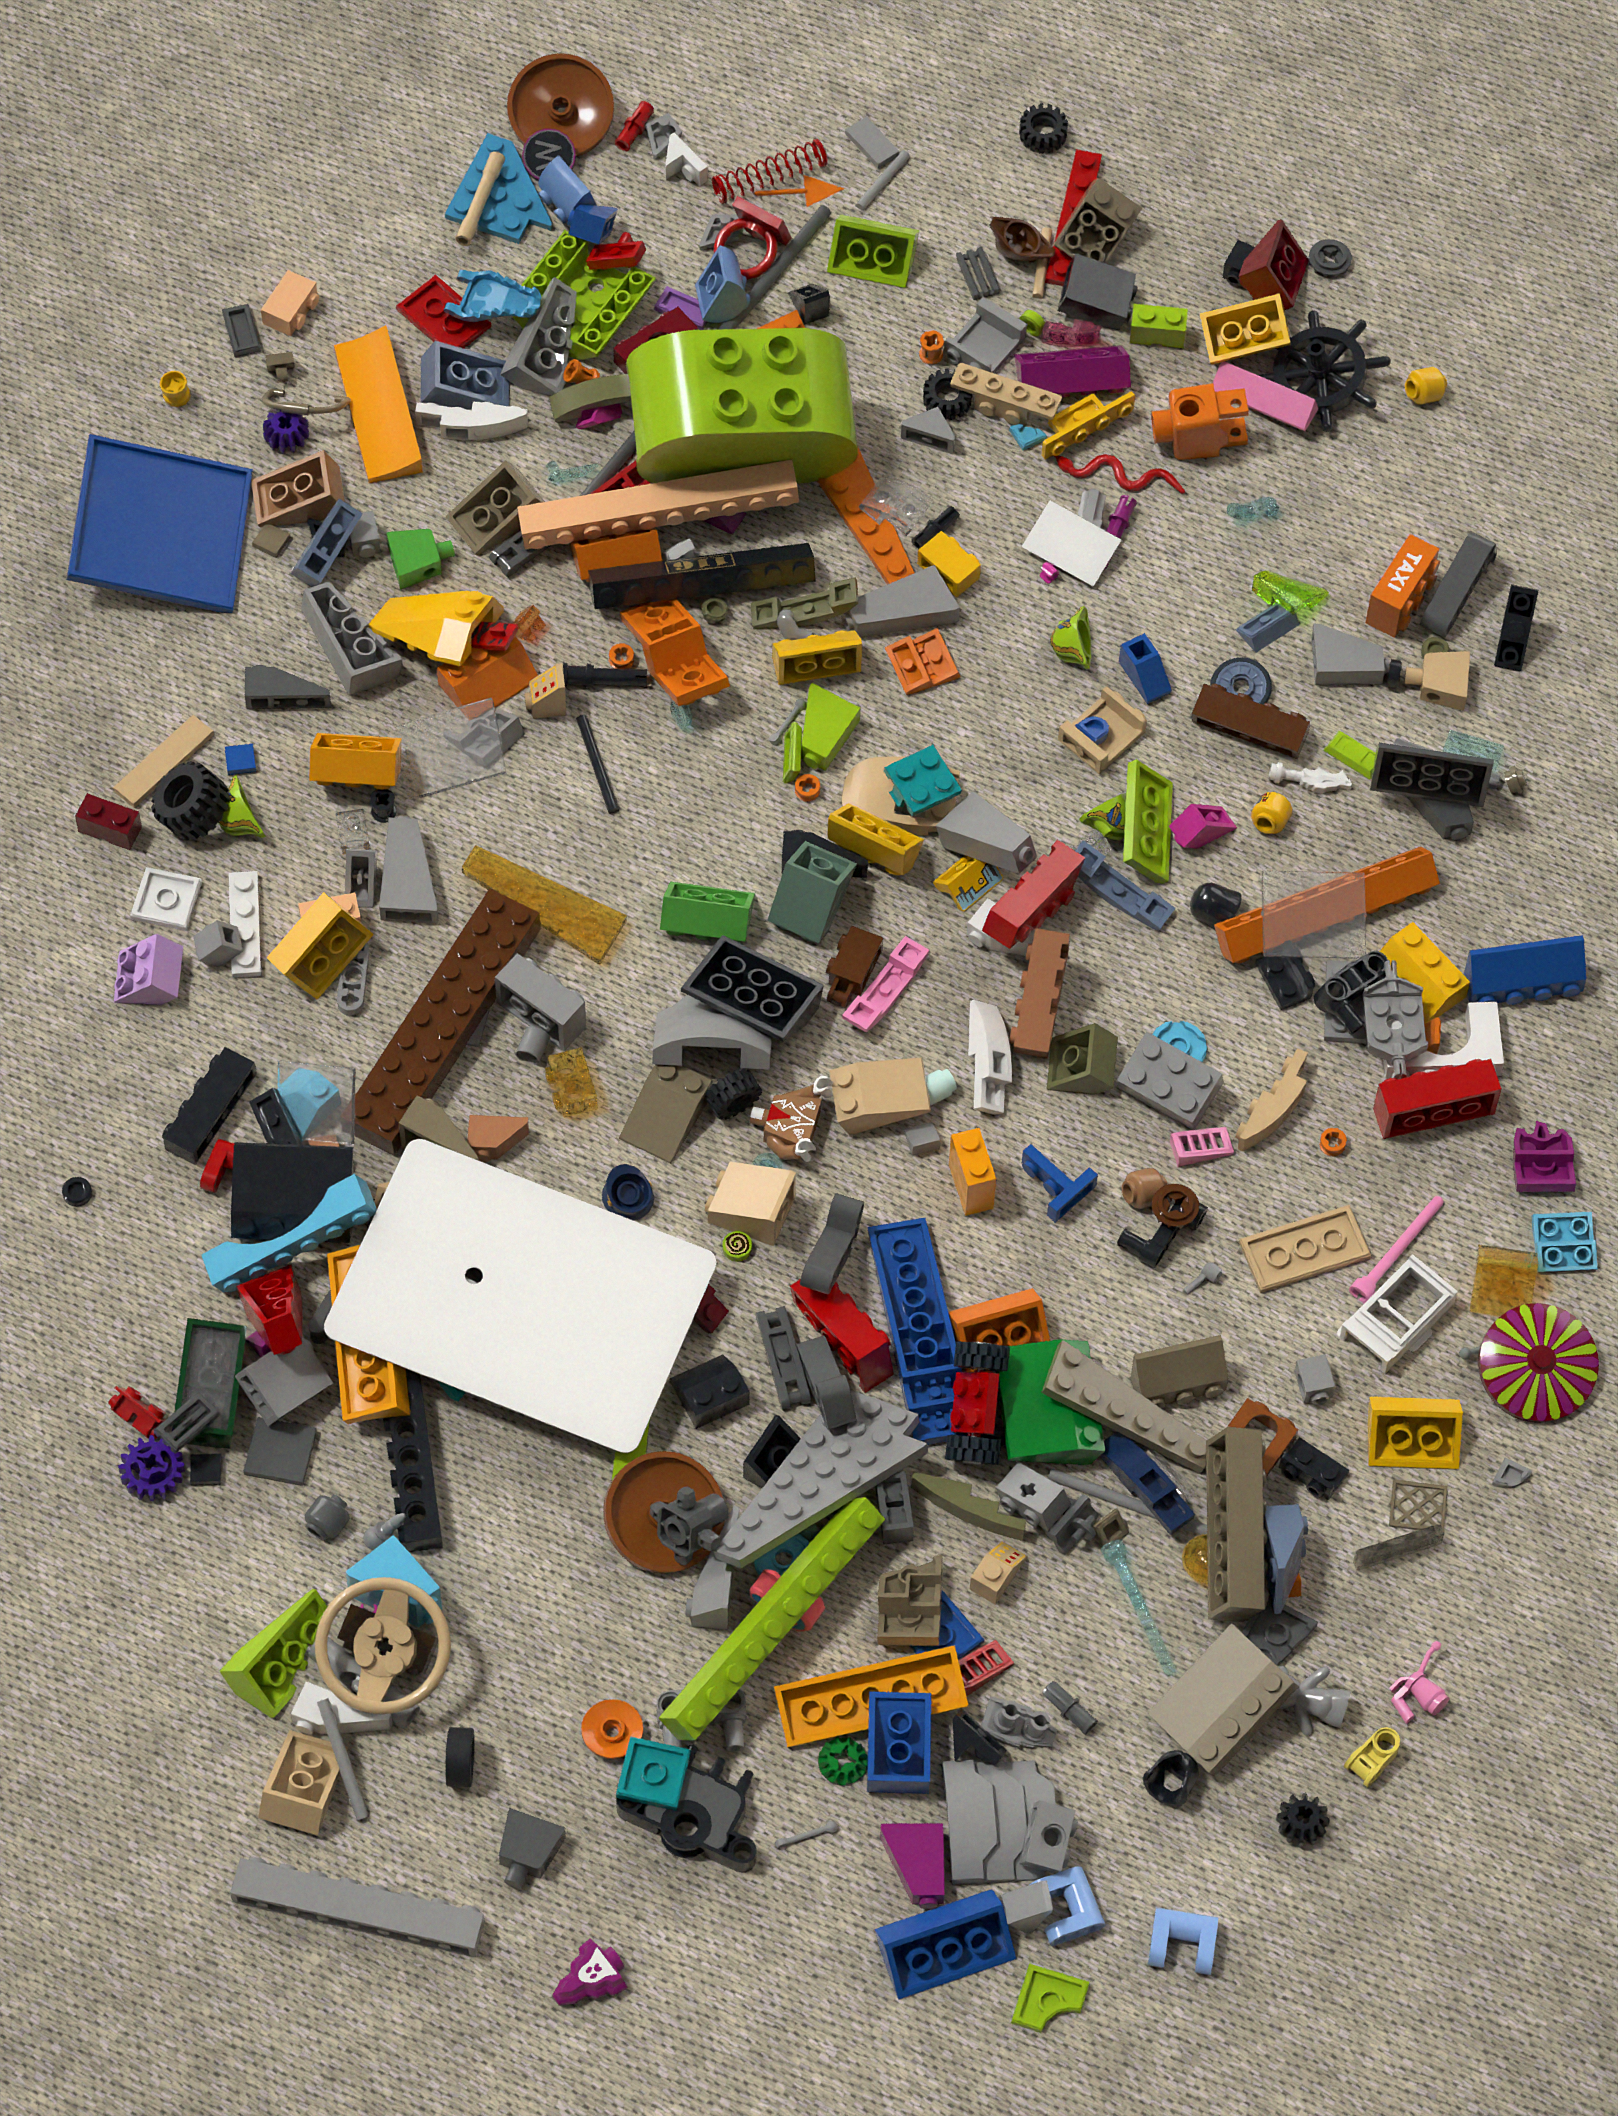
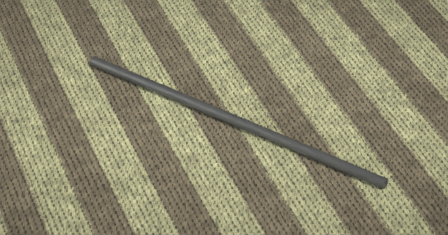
M821 205L774 261L772 266L749 291L750 303L748 307L735 318L724 322L718 330L736 329L831 215V210L827 206ZM635 430L580 496L591 494L615 476L636 450Z

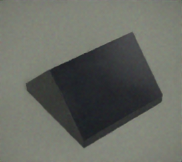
M779 1415L774 1416L743 1462V1478L761 1489L801 1439Z

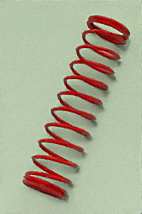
M813 139L812 143L806 142L804 148L797 145L794 152L787 149L785 155L777 153L775 160L767 156L765 163L761 160H757L755 166L748 163L746 171L742 167H738L736 174L729 170L726 177L722 174L713 176L712 185L715 194L718 196L720 190L722 193V200L719 199V202L724 204L728 200L726 188L720 177L725 180L728 190L731 191V199H735L728 179L729 173L733 174L736 178L737 186L741 188V195L744 197V189L738 178L739 169L746 175L747 182L751 185L750 191L754 193V186L748 175L749 166L755 170L756 177L761 182L760 188L764 189L763 180L758 172L759 162L765 167L766 174L771 179L770 184L773 186L774 180L768 169V159L774 162L776 171L781 176L780 181L783 182V174L777 164L778 155L782 156L785 160L786 168H789L788 171H790L789 176L793 179V171L787 160L788 151L795 157V163L797 166L799 165L798 168H800L799 173L803 175V168L797 157V148L804 152L805 160L810 165L809 170L812 171L813 166L806 152L808 144L812 147L814 156L819 162V167L827 166V154L822 142L819 139ZM818 148H819V150H820V152H821L822 160H821V157H820V155H819Z

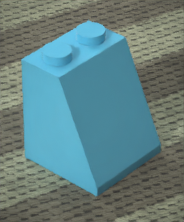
M394 1535L345 1572L348 1587L363 1580L379 1577L396 1578L410 1582L429 1594L442 1610L440 1587ZM384 1590L366 1592L354 1599L373 1608L374 1604H376L378 1608ZM410 1597L408 1623L418 1628L424 1623L427 1625L433 1623L427 1610L418 1601Z

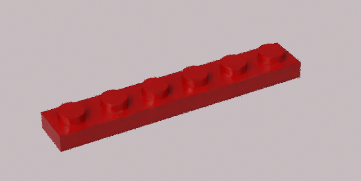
M1076 149L1055 241L1091 183L1098 178L1102 154ZM1053 245L1055 252L1053 257L1050 258L1045 283L1063 286L1066 270L1072 258Z

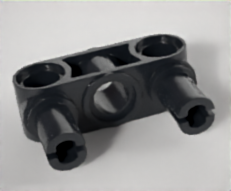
M1371 951L1355 962L1353 961L1330 977L1315 993L1314 1003L1320 1011L1331 1013L1333 1016L1336 1015L1351 1035L1365 1025V1022L1355 1012L1350 1003L1363 994L1366 987L1386 977L1384 962L1388 961L1387 957L1379 951Z

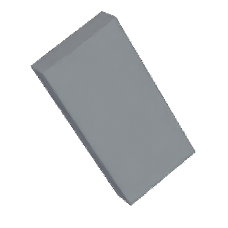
M867 116L845 129L847 137L877 169L899 155V150Z

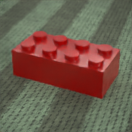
M1474 1059L1460 1066L1447 1065L1441 1067L1438 1071L1429 1073L1420 1071L1412 1074L1410 1077L1384 1080L1378 1085L1373 1110L1382 1137L1387 1139L1494 1115L1502 1088L1492 1060Z

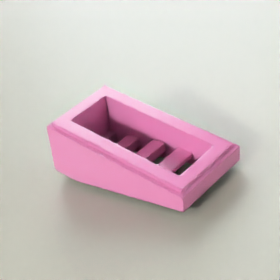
M1226 1127L1180 1131L1170 1135V1145L1177 1167L1234 1154ZM1216 1136L1221 1137L1224 1148H1218ZM1209 1138L1212 1149H1207L1204 1139ZM1194 1141L1199 1142L1201 1150H1196ZM1188 1143L1190 1151H1185L1183 1144Z

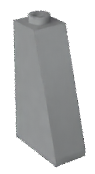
M935 565L859 596V604L842 615L846 629L848 631L855 630L859 637L955 623L959 621L960 607Z
M971 792L936 825L943 848L1020 874L1037 858L1031 835L974 792Z
M407 816L389 817L379 904L380 920L438 923L436 898L417 819H411Z

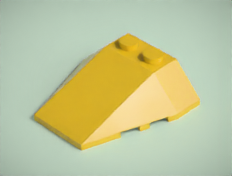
M478 591L389 598L369 622L368 627L374 633L393 642L397 641V639L406 642L407 648L416 651L419 648L427 652L428 658L434 661L461 666L471 654V633L481 621L496 622L503 614L504 607L493 596L484 595Z

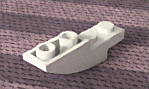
M473 401L472 409L466 410L462 407L452 408L439 406L435 403L417 402L415 409L416 425L440 429L441 438L489 439L512 434L528 427V410L521 409L518 406L508 407L495 405L491 402L481 403Z
M972 1000L970 1001L968 1056L975 1058L974 1110L999 1115L1004 1113L1005 1085L1012 1083L1009 1038L997 1006Z

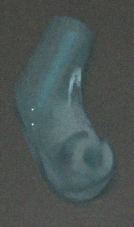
M1268 496L1247 503H1230L1226 511L1230 517L1250 522L1264 513L1269 517L1275 516L1279 511V506L1276 504L1275 498Z

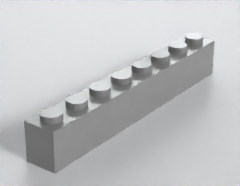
M250 1857L249 1860L240 1858L230 1891L233 1903L476 1957L485 1924L484 1913L480 1912L476 1907L463 1905L461 1908L449 1905V1902L438 1898H432L431 1901L420 1899L418 1895L407 1891H402L401 1894L389 1892L386 1887L372 1884L370 1887L358 1885L357 1881L343 1877L340 1880L328 1878L325 1873L319 1871L305 1873L297 1871L296 1867L289 1864L274 1866L267 1864V1861L258 1857Z

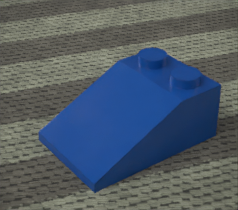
M869 1692L867 1792L929 1794L931 1693Z

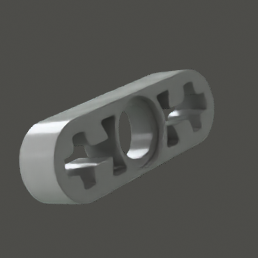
M368 943L359 951L358 963L353 962L352 959L340 973L337 1004L339 1011L346 1016L357 1015L364 1007L370 954ZM352 971L359 972L362 975L361 979L357 982H349L345 979V976ZM349 990L354 991L355 1002H353L351 1007H348L346 1001L349 999Z

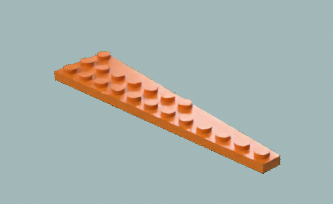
M795 310L756 329L805 328L798 311ZM858 447V455L850 466L833 476L818 479L817 482L888 585L914 574V571Z

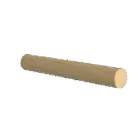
M1044 227L1041 234L1051 244L1052 229ZM1048 258L1037 259L1033 298H1043Z

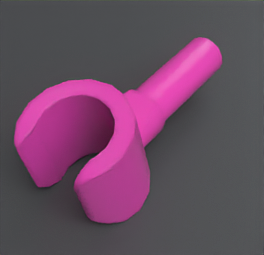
M1045 562L1042 565V572L1040 573V577L1047 584H1050L1059 575V571L1055 569L1057 566L1049 562Z

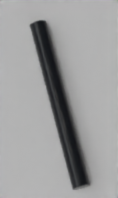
M579 715L576 721L608 813L619 812V807L587 715Z

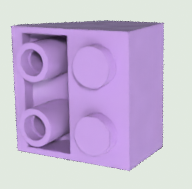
M154 934L119 951L117 977L114 984V1002L163 1005L178 998L183 946L159 934Z

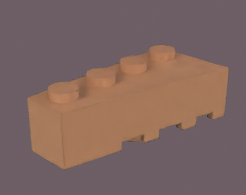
M1035 928L1033 943H1028L1025 960H1029L1028 971L1022 972L1020 988H1024L1022 999H1017L1015 1016H1019L1018 1026H1012L1009 1043L1014 1044L1015 1053L1048 1058L1069 953L1070 934Z

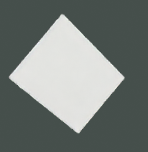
M1049 501L1022 547L1089 585L1094 586L1121 539L1060 505Z

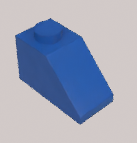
M579 205L575 211L571 210L567 225L571 227L568 235L600 244L610 236L618 209L607 206Z

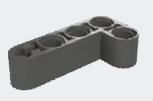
M1472 531L1469 532L1427 606L1420 621L1421 626L1443 637L1447 636L1482 573L1486 574L1490 562H1494L1497 555L1496 543Z
M835 1193L829 1209L826 1226L804 1266L800 1286L826 1294L831 1292L853 1249L851 1248L853 1238H857L864 1201Z
M825 1335L797 1343L796 1347L803 1371L827 1430L856 1422L854 1403L847 1378L844 1374H840Z

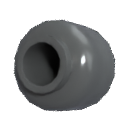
M335 1494L331 1498L324 1495L318 1496L305 1513L306 1529L322 1541H325L326 1538L335 1539L349 1522L350 1515L345 1509L347 1503Z

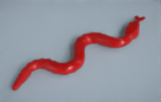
M1108 454L1096 456L1082 469L1074 468L1073 462L1069 458L1059 455L1055 456L1059 468L1075 478L1082 479L1088 477L1100 466L1109 465L1113 469L1119 486L1128 492L1139 491L1145 488L1153 479L1160 477L1164 478L1167 483L1181 494L1185 493V489L1174 475L1161 468L1151 469L1145 472L1138 480L1130 481L1126 478L1122 463L1115 456Z

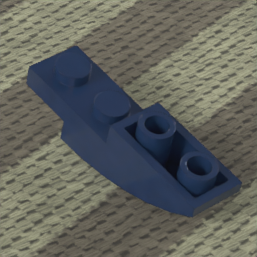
M1115 1432L1104 1440L1105 1452L1100 1457L1131 1494L1135 1493L1170 1535L1194 1519L1195 1513L1176 1492L1177 1486L1140 1447L1119 1432Z

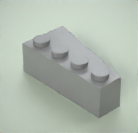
M330 582L303 590L301 610L348 695L400 677L402 658L396 652L393 653L387 647V642L368 627L369 623L352 610V605Z

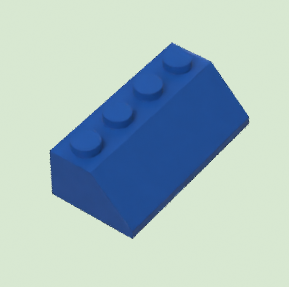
M1583 935L1469 950L1463 974L1470 981L1467 993L1469 1003L1507 1002L1509 1005H1515L1525 999L1535 998L1537 1001H1544L1554 995L1563 994L1565 997L1578 995L1580 992H1583L1587 980Z
M993 1889L874 1929L881 1956L898 2000L1016 1959L1004 1907Z

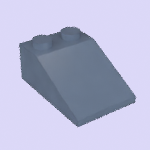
M434 341L421 356V403H435L439 406L472 409L473 401L481 403L491 402L495 405L509 407V381L500 375L506 361Z
M1299 1504L1267 1506L1266 1514L1263 1517V1529H1266L1267 1532L1264 1559L1267 1560L1268 1568L1265 1578L1275 1614H1281L1300 1571L1301 1557L1306 1556V1544L1303 1535L1308 1534V1521L1306 1516L1301 1515Z

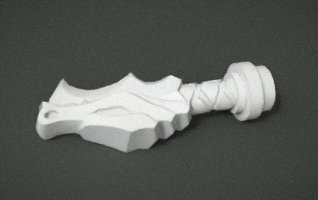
M1277 762V764L1271 763L1269 780H1273L1274 783L1279 784L1283 779L1300 782L1301 787L1320 794L1336 791L1339 788L1351 790L1352 788L1351 780L1347 778L1343 770L1337 774L1326 772L1320 767L1316 770L1304 768L1302 771L1285 768V766H1282V762Z

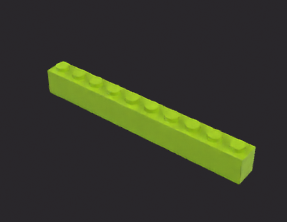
M866 1497L851 1500L834 1514L660 1715L658 1719L677 1740H696L883 1523L885 1518Z

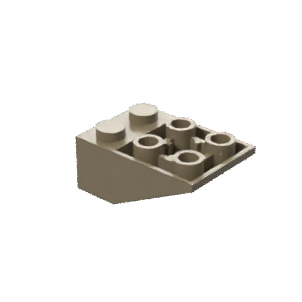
M1098 177L1091 183L1053 245L1071 258L1077 253L1107 263L1142 210V207Z

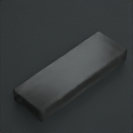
M1437 1524L1356 1550L1353 1560L1356 1571L1442 1544L1444 1531L1441 1524Z

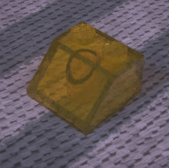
M1478 1244L1470 1312L1501 1316L1515 1307L1532 1303L1538 1268L1537 1253Z

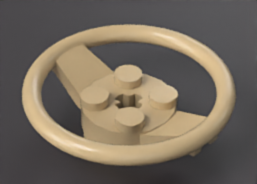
M388 1577L360 1581L337 1595L324 1611L315 1637L317 1666L328 1688L336 1697L350 1707L372 1714L401 1712L427 1698L442 1680L449 1663L451 1651L449 1627L442 1610L434 1599L424 1590L410 1582ZM384 1590L374 1618H368L358 1629L354 1638L353 1652L356 1663L361 1666L356 1696L339 1682L330 1666L327 1653L328 1634L336 1615L349 1601L366 1592ZM412 1597L427 1610L435 1624L438 1635L437 1660L428 1679L416 1691L401 1699L383 1702L395 1676L409 1669L417 1654V1641L413 1631L408 1627L409 1598ZM388 1638V1643L393 1646L391 1652L387 1651L386 1655H381V1650L377 1648L378 1643Z

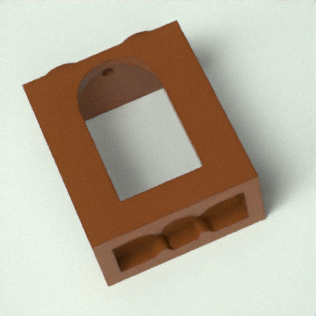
M1247 1398L1227 1427L1246 1428L1254 1418L1277 1433L1262 1457V1469L1265 1470L1267 1478L1291 1442L1294 1443L1296 1441L1299 1429L1289 1419L1278 1417L1270 1412L1265 1404L1259 1401L1254 1402Z

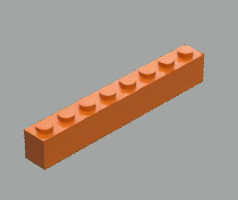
M1420 846L1214 924L1221 952L1232 963H1243L1248 961L1252 955L1270 953L1276 950V946L1288 940L1290 943H1296L1302 940V936L1310 933L1318 934L1325 932L1329 926L1336 923L1345 924L1353 921L1357 915L1375 913L1380 910L1381 906L1386 904L1401 903L1405 901L1407 896L1427 893L1431 891V887L1440 884L1433 854Z

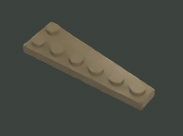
M1063 1340L1059 1343L1041 1393L1197 1473L1205 1469L1207 1440L1085 1356L1078 1349Z

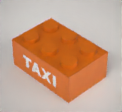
M1409 534L1370 596L1366 624L1394 638L1400 630L1404 632L1411 621L1410 613L1412 610H1419L1424 600L1422 594L1426 589L1430 591L1437 580V576L1434 574L1440 565V561L1437 560L1438 547Z

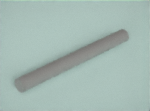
M329 1698L318 1701L317 1704L356 1819L360 1820L369 1817Z

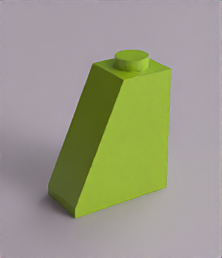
M811 683L809 686L801 758L809 767L814 769L819 767L826 771L860 722L861 708L814 683Z

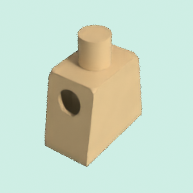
M1470 652L1427 653L1424 655L1422 669L1406 667L1404 684L1421 685L1420 700L1464 710L1468 691Z

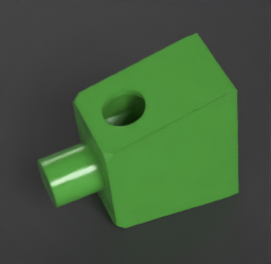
M431 529L386 532L387 545L400 589L442 574L440 560L455 556L452 541L435 543Z

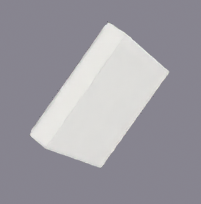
M146 867L130 914L131 920L186 931L202 879Z

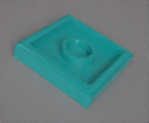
M630 1736L616 1791V1798L677 1811L691 1750Z

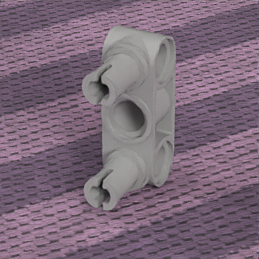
M741 1689L729 1700L738 1702L740 1704L739 1707L729 1709L724 1706L709 1724L721 1723L724 1725L726 1750L728 1752L744 1750L743 1724L746 1722L747 1712L745 1693ZM682 1690L665 1691L657 1699V1723L659 1728L663 1730L664 1744L682 1748V1740H677L658 1719L664 1712L663 1708L670 1705Z

